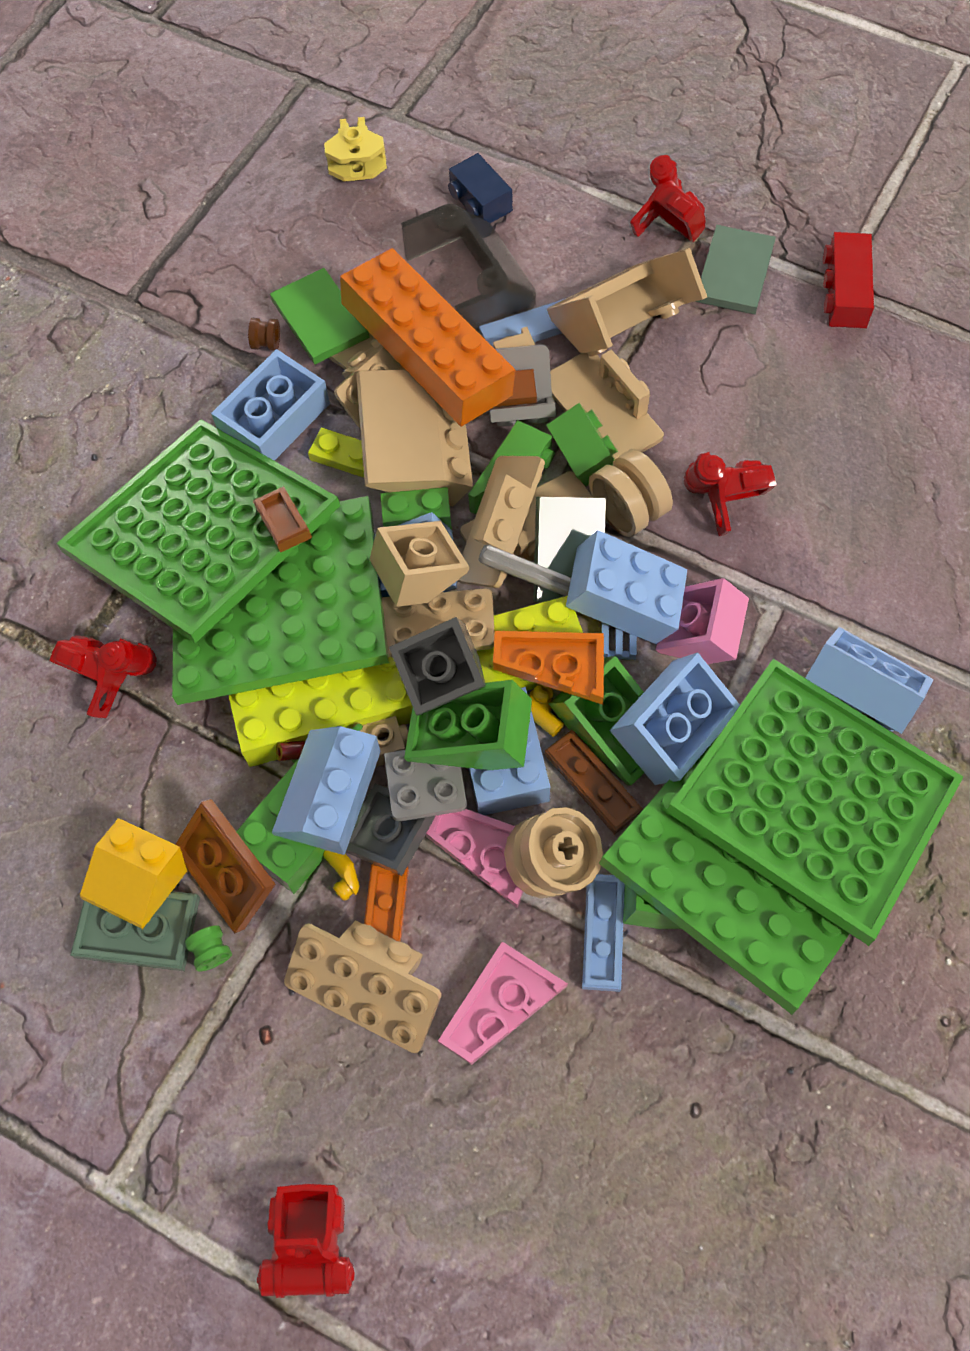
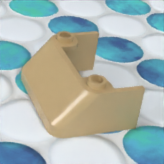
M688 248L629 267L548 307L547 312L551 321L580 353H588L589 357L613 346L611 337L650 317L661 315L662 319L674 316L680 312L679 306L707 298V294L691 249Z

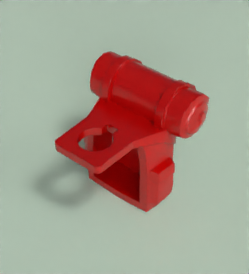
M660 155L652 160L650 164V179L656 188L648 201L631 219L630 224L634 235L639 237L653 220L659 216L684 237L694 242L705 229V208L692 192H683L682 182L677 178V163L669 155ZM648 212L646 219L640 224L641 219Z
M710 452L701 453L685 472L684 485L692 493H708L718 535L724 536L731 531L726 502L760 496L771 491L776 486L771 465L761 464L759 460H744L738 462L734 468L725 467L723 459L717 455H710Z
M73 636L70 640L57 641L49 661L96 680L97 687L87 715L96 718H107L117 692L126 676H142L151 673L156 667L157 658L154 651L148 645L142 643L135 645L130 641L120 638L119 641L103 644L91 637ZM107 692L106 700L102 707L99 708L100 700Z
M299 1184L277 1187L276 1196L270 1199L269 1218L267 1221L268 1233L273 1236L271 1259H264L262 1261L257 1276V1284L261 1296L285 1298V1296L326 1295V1297H333L335 1294L350 1293L352 1282L355 1279V1272L350 1258L339 1256L337 1243L338 1235L344 1232L345 1203L343 1197L339 1196V1190L335 1185Z

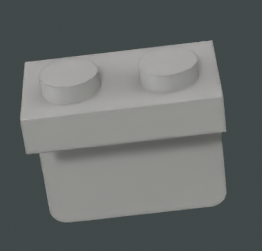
M541 344L495 349L516 370L534 369L537 403L493 407L489 410L491 423L497 422L498 426L515 425L516 420L529 419L530 423H543L548 421V417H556L555 402L552 398L548 347Z
M405 750L384 753L391 811L394 820L406 821L461 812L466 809L467 802L461 767L408 762L404 759Z

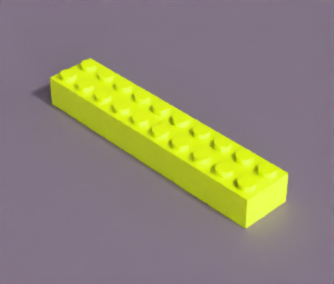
M568 596L494 615L495 631L583 633L576 611L566 607ZM494 647L490 650L477 651L485 683L513 680L520 688L526 687V691L535 689L538 685L537 683L494 670ZM389 657V663L228 695L241 753L249 767L278 760L276 754L278 743L305 741L310 730L337 726L351 729L354 727V724L360 723L365 725L396 716L398 725L409 724L413 708L393 657Z

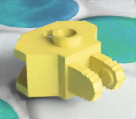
M358 117L357 127H349L346 119H340L338 133L324 143L329 175L344 182L373 179L387 169L383 137L368 130L365 124V117Z

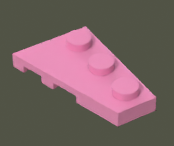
M468 809L461 812L436 815L426 833V837L518 908L523 891L514 884L506 869L504 856L507 837L515 826Z
M501 942L438 1042L472 1065L565 989L568 983L506 943Z

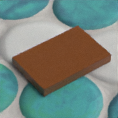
M209 799L200 803L175 845L181 848L187 870L235 934L245 930L276 884L213 800Z

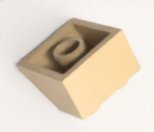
M441 521L377 528L370 562L396 607L429 603L468 573L469 565Z

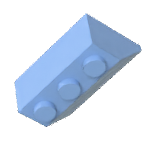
M838 627L825 643L805 677L826 692L843 700L844 703L860 713L864 712L873 717L876 723L889 731L894 732L895 730L901 734L921 705L933 681L929 676L841 627Z
M342 726L310 730L272 834L345 855L380 755L377 736Z

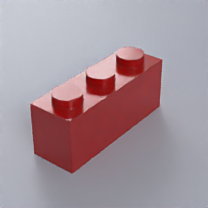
M834 232L831 244L825 245L823 253V264H828L823 281V287L828 289V294H826L824 301V313H829V327L867 329L874 310L872 234Z

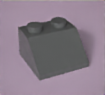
M457 617L389 647L417 716L486 686L479 656L467 627Z

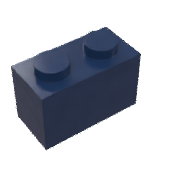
M479 153L449 168L450 183L448 184V189L451 196L455 200H459L465 206L469 216L473 219L476 218L483 227L513 211L512 188Z

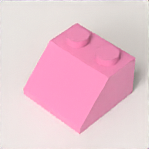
M725 578L686 586L679 629L657 643L656 651L678 658L699 653L707 664L736 660L749 598Z

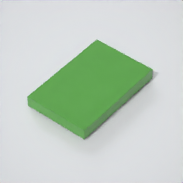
M325 268L270 293L272 302L314 365L370 338L369 332L341 304V291Z

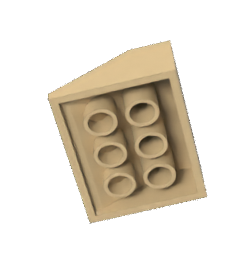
M406 370L359 371L356 377L365 487L387 492L448 487L449 505L453 507L473 488L466 424L460 427Z

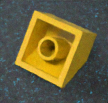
M118 818L95 845L80 897L143 929L187 872L181 848Z

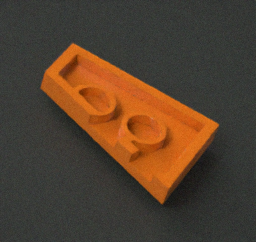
M495 631L493 669L603 705L604 633Z

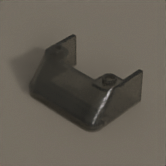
M446 204L401 223L407 261L458 239L463 240L483 270L477 277V288L481 295L456 305L455 310L478 333L479 326L513 316L535 307L536 290L493 226L485 219L455 204Z

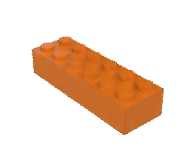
M393 248L340 276L341 304L460 427L513 396L516 369Z

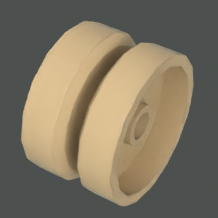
M628 450L613 461V466L606 465L589 477L592 497L606 498L605 519L623 536H634L648 526L649 520L655 521L672 510L673 499L666 479L653 461L639 450Z
M564 807L552 808L517 824L507 837L504 856L506 869L514 884L526 894L542 899L578 891L592 883L601 869L599 862L603 856L601 838L593 823L581 812Z

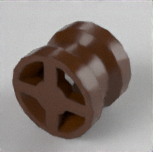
M251 318L248 329V340L251 349L258 350L261 347H267L270 351L278 350L280 343V324L278 319L261 321L260 318Z

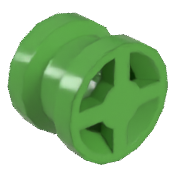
M214 925L201 929L185 940L187 950L193 952L195 956L193 964L198 972L213 969L226 962L232 956L229 946L223 944V932L220 926Z

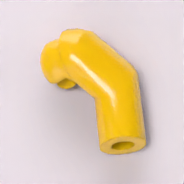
M538 684L529 695L532 698L531 711L535 723L554 737L561 731L564 723L551 713L549 703L553 696L552 688Z
M325 850L323 857L342 879L334 884L333 890L342 901H346L352 894L356 895L360 887L354 863L346 854L342 855Z

